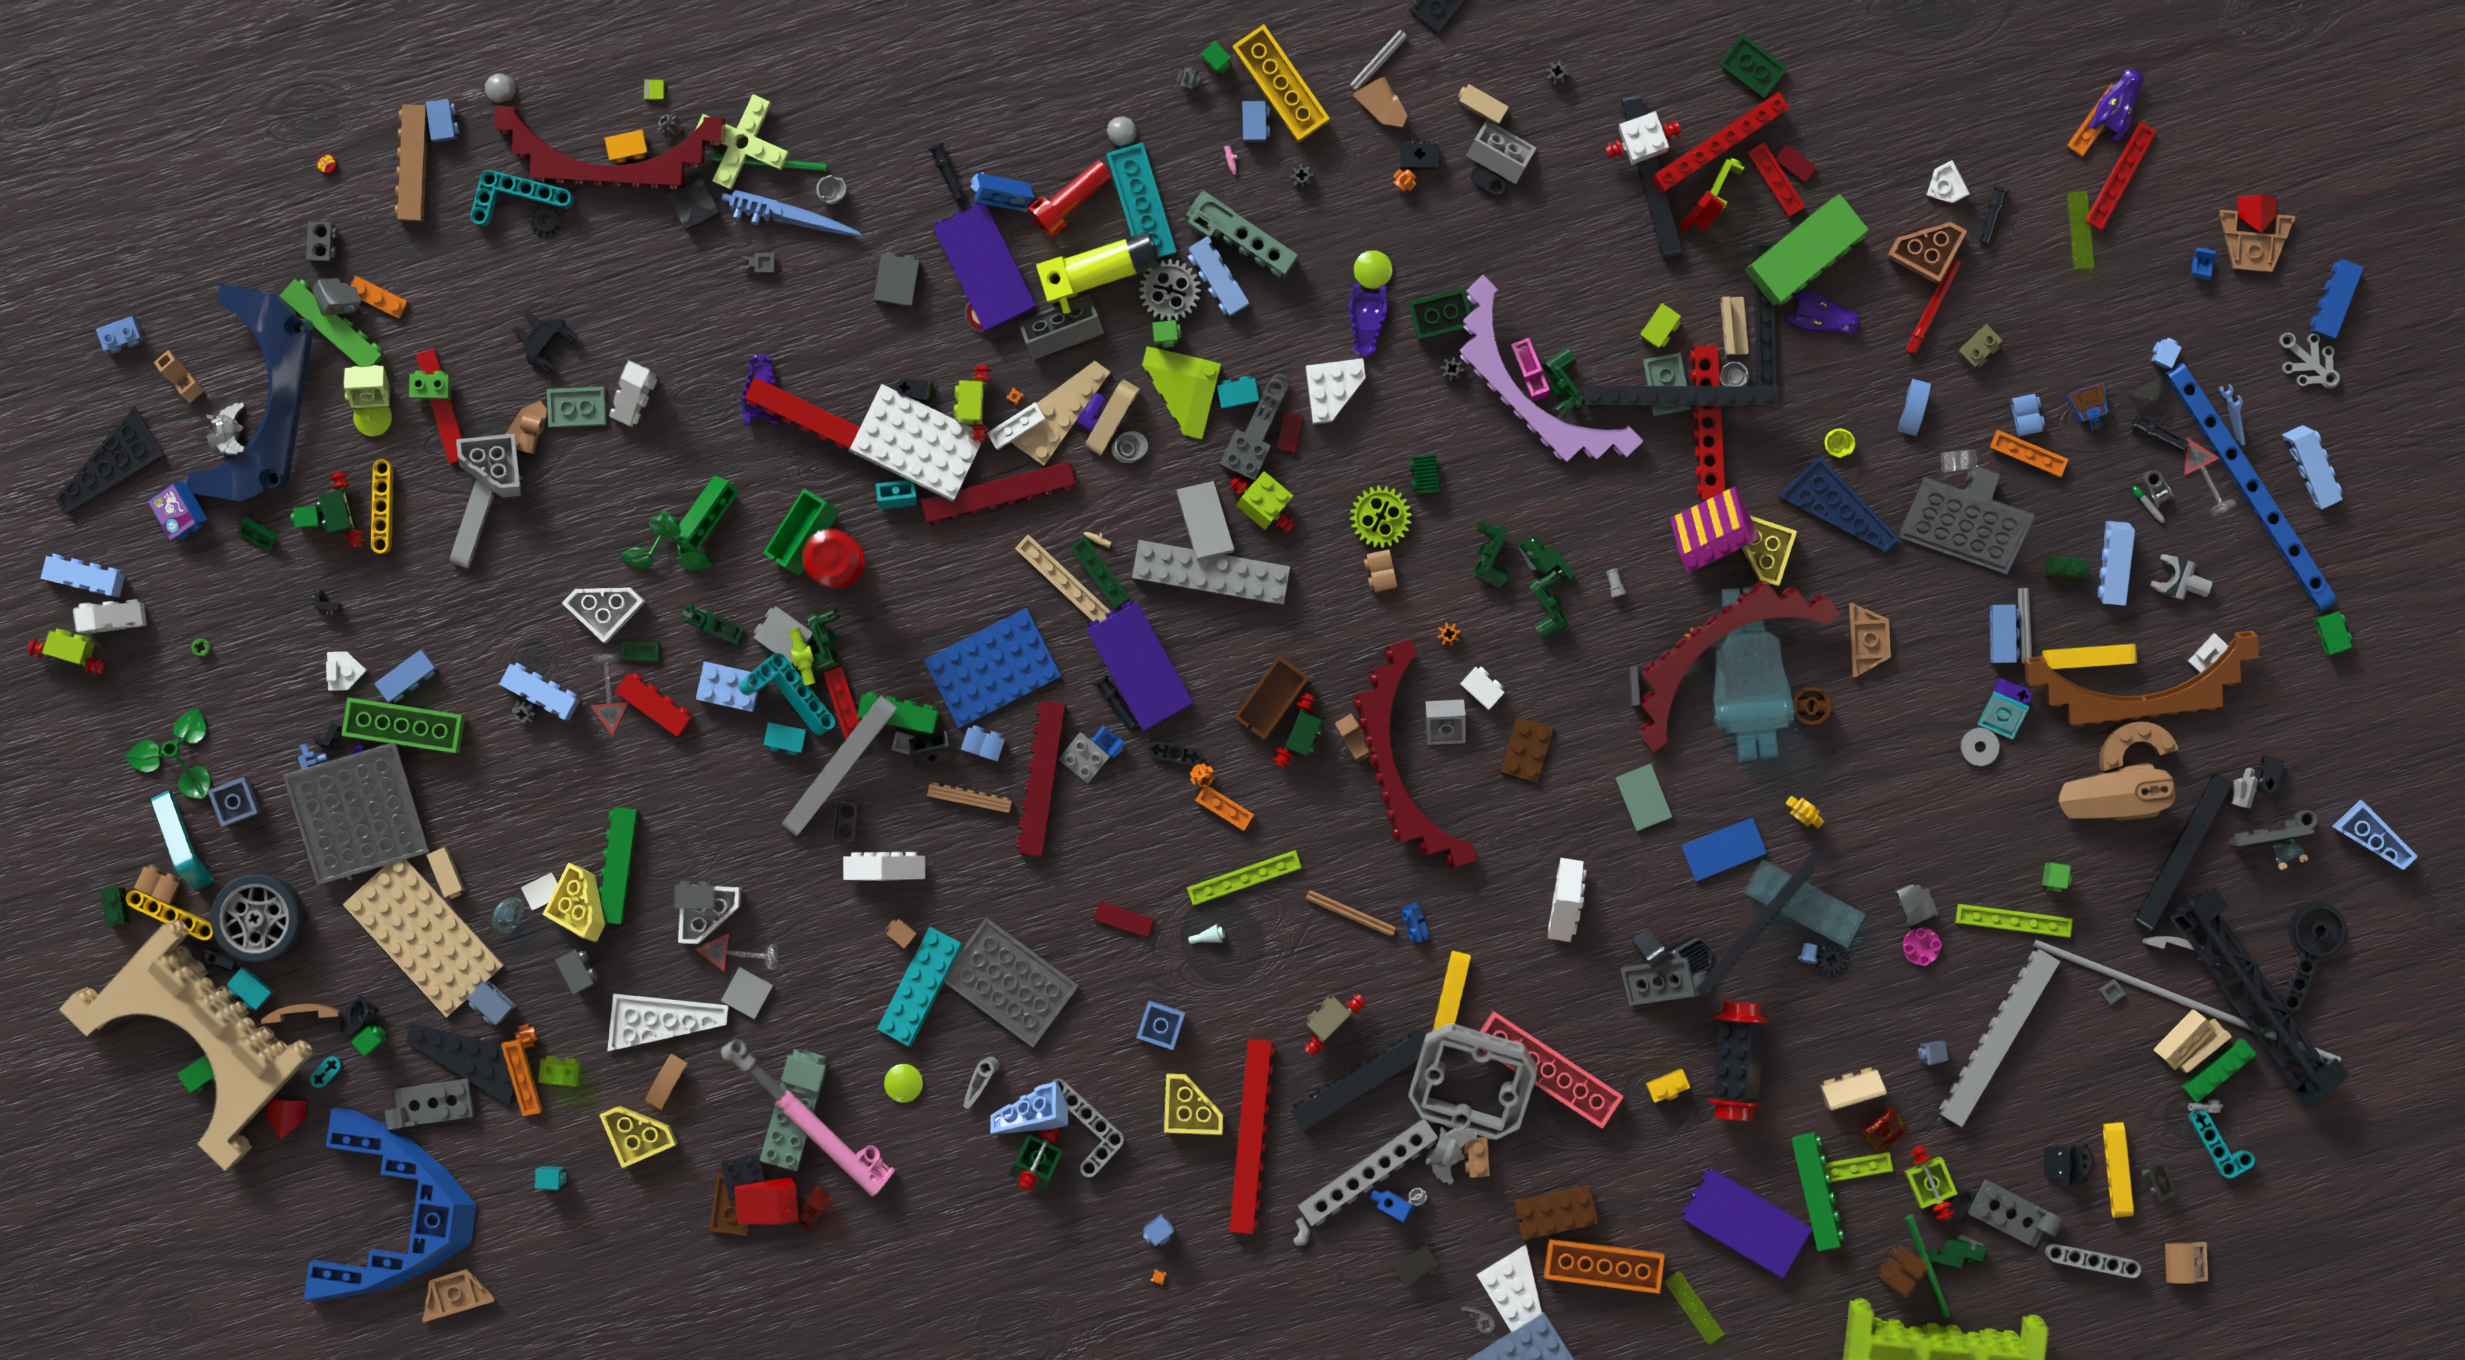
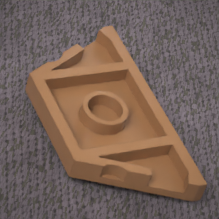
M1849 603L1852 677H1857L1891 658L1889 619L1859 607L1854 603Z
M468 1269L429 1280L428 1295L422 1320L426 1322L494 1302L495 1298Z

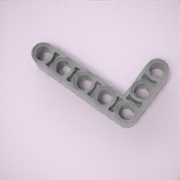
M1059 1078L1054 1079L1051 1083L1060 1082L1064 1087L1062 1094L1068 1109L1102 1139L1081 1164V1173L1086 1177H1093L1122 1146L1124 1136L1067 1082ZM1071 1095L1078 1098V1103L1074 1106L1069 1105L1067 1102V1098ZM1085 1108H1089L1092 1111V1116L1088 1119L1084 1118L1081 1114V1111ZM1099 1121L1105 1122L1106 1130L1098 1131L1096 1123ZM1113 1134L1119 1135L1121 1138L1120 1143L1112 1144L1110 1136ZM1101 1148L1108 1152V1156L1104 1159L1097 1156V1151ZM1086 1163H1092L1095 1166V1170L1092 1173H1087L1084 1170Z

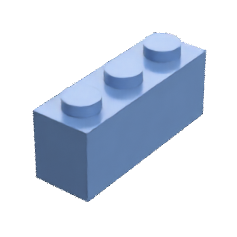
M2016 605L1990 606L1991 663H2016V659H2019L2020 650L2019 647H2016V640H2019V628H2016V620H2019V609H2016Z
M420 649L374 684L387 702L394 701L396 703L404 697L403 693L407 690L411 692L419 686L418 682L422 679L428 680L435 674L434 670L437 667L427 653Z

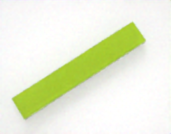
M1294 850L1187 887L1194 906L1299 870L1302 867L1297 852Z
M1958 904L1955 923L2071 938L2073 919Z

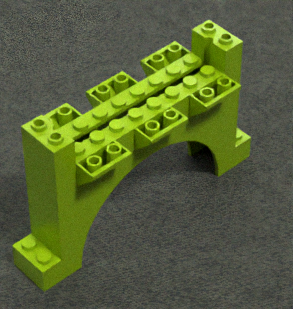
M1855 1299V1301H1850L1843 1360H2044L2048 1329L2043 1319L2037 1315L2023 1317L2020 1338L2018 1334H2015L2016 1332L2011 1330L1996 1332L1995 1329L1986 1328L1985 1331L1979 1330V1333L1968 1332V1334H1963L1958 1326L1946 1325V1327H1940L1935 1323H1927V1325H1922V1328L1912 1326L1908 1329L1899 1320L1890 1319L1887 1322L1881 1321L1879 1318H1873L1870 1303L1865 1299Z

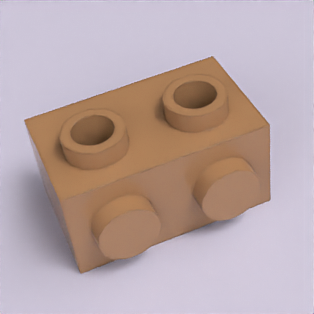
M1478 1136L1477 1139H1472L1464 1144V1154H1468V1161H1465V1172L1469 1173L1470 1177L1489 1176L1487 1137Z

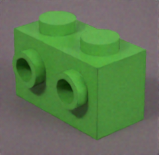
M1176 320L1153 322L1155 345L1163 344V348L1174 347V343H1178V338H1181L1180 325H1176Z
M415 371V374H410L409 397L412 399H451V376L446 375L445 371H434V374H427V371Z
M2045 862L2042 885L2047 886V890L2061 892L2062 888L2067 889L2068 885H2071L2072 882L2071 866Z

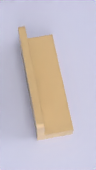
M1722 297L1720 301L1725 356L1748 354L1744 298Z
M2192 1009L2154 1048V1051L2171 1068L2176 1070L2215 1028L2205 1017Z
M2216 1019L2209 1021L2215 1030L2179 1066L2183 1072L2188 1073L2232 1037L2228 1031L2220 1026Z

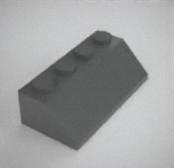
M1089 294L1069 301L1070 313L1064 314L1061 305L1018 321L1032 360L1042 358L1104 333Z

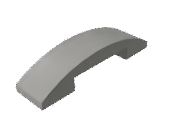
M2171 936L2149 937L2143 939L2142 942L2162 949L2165 948V944L2168 942L2194 950L2188 940Z

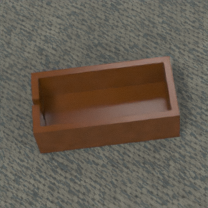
M1278 655L1233 718L1246 727L1251 725V731L1265 740L1310 677Z
M1588 1184L1513 1201L1517 1219H1522V1221H1518L1522 1240L1598 1224L1591 1189Z
M1899 1245L1891 1250L1889 1254L1890 1259L1887 1263L1883 1262L1880 1265L1877 1276L1906 1297L1916 1284L1907 1274L1910 1273L1917 1279H1920L1929 1265Z

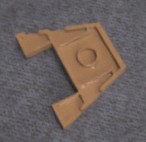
M2219 210L2232 269L2272 272L2289 234V230L2294 223L2295 216L2277 215L2275 234L2236 231L2238 211Z

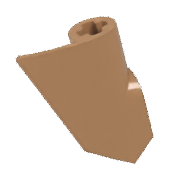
M1385 77L1353 93V97L1382 124L1403 127L1408 115Z
M542 401L522 408L506 434H515L516 449L531 454L535 452L538 436L544 429L548 409Z

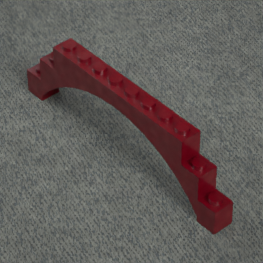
M495 106L494 129L500 130V134L511 135V131H513L512 153L518 154L517 158L529 159V155H531L529 177L535 178V182L547 183V179H554V183L565 184L566 180H573V184L584 185V181H592V185L603 186V182H611L610 186L622 187V183H630L629 187L641 188V184H648V188L660 189V185H667V189L679 190V186L685 185L686 163L687 167L699 168V164H705L706 141H708L707 145H719V142H725L726 119L703 117V123L688 138L662 155L640 163L602 166L575 160L547 145L526 125L518 114V108Z
M1766 580L1763 582L1759 581L1752 586L1753 590L1749 593L1744 592L1738 596L1737 602L1733 605L1728 604L1722 608V613L1715 617L1714 615L1707 619L1706 625L1702 628H1695L1690 633L1691 636L1686 640L1684 638L1679 640L1674 645L1675 648L1670 652L1666 650L1655 663H1648L1643 668L1642 674L1655 691L1646 693L1640 703L1653 721H1647L1640 726L1641 730L1638 732L1650 749L1655 752L1669 742L1666 737L1667 720L1675 691L1690 665L1707 647L1732 630L1764 619L1779 617L1807 618L1820 621L1825 626L1840 615L1824 593L1822 595L1817 594L1810 600L1811 603L1808 604L1795 587L1792 589L1789 587L1781 593L1782 596L1779 598Z
M1412 639L1388 645L1385 647L1384 654L1390 665L1369 671V682L1371 686H1374V690L1354 695L1353 706L1358 711L1360 717L1358 723L1365 734V746L1370 750L1369 760L1376 771L1375 780L1380 785V797L1386 805V818L1391 822L1392 838L1396 840V843L1418 838V848L1420 852H1423V856L1445 850L1444 858L1450 868L1476 861L1472 843H1465L1456 839L1432 823L1417 808L1399 778L1390 745V713L1395 691L1402 674L1411 659L1417 656Z

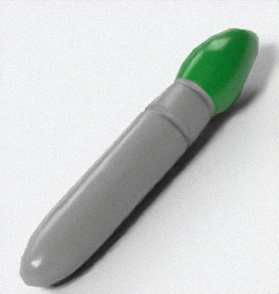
M2133 486L2135 496L2140 499L2157 521L2164 523L2165 519L2161 512L2144 495L2140 488Z

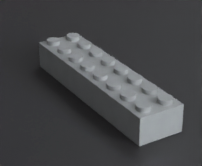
M1139 540L1132 579L1283 605L1290 566L1228 555H1219L1197 561L1193 549Z

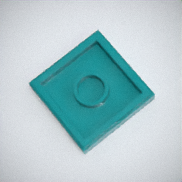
M1993 692L1978 721V725L2013 740L2029 710V706Z

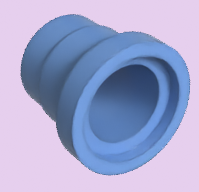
M1804 943L1798 960L1808 964H1817L1818 946Z

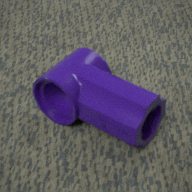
M1096 392L1086 409H1083L1078 416L1075 424L1091 433L1109 400Z

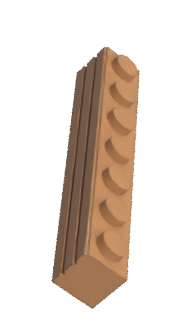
M934 782L929 784L927 796L1007 813H1010L1012 804L1010 798L1003 797V799H999L997 795L991 794L990 797L986 796L987 793L982 792L975 794L973 790L966 792L963 791V788L958 787L951 789V786L948 785L941 787L939 783Z

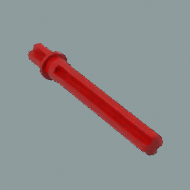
M1955 258L1951 260L1914 333H1911L1912 338L1906 348L1909 353L1916 354L1922 341L1926 340L1924 337L1961 265L1959 260Z

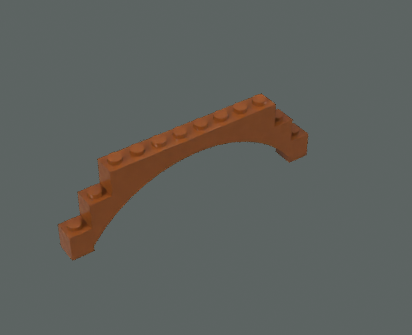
M2254 631L2234 633V639L2226 650L2204 671L2176 687L2147 695L2115 696L2082 688L2056 673L2047 665L2044 656L2024 658L2025 678L2028 685L2032 687H2042L2045 684L2046 700L2049 705L2061 707L2066 704L2067 720L2073 726H2083L2084 723L2091 722L2093 724H2101L2103 721L2108 720L2119 722L2124 718L2140 719L2141 716L2158 717L2160 714L2165 713L2176 715L2182 711L2193 713L2199 711V709L2216 710L2218 707H2223L2222 685L2233 686L2235 683L2241 682L2240 660L2250 662L2255 658H2259L2258 636Z

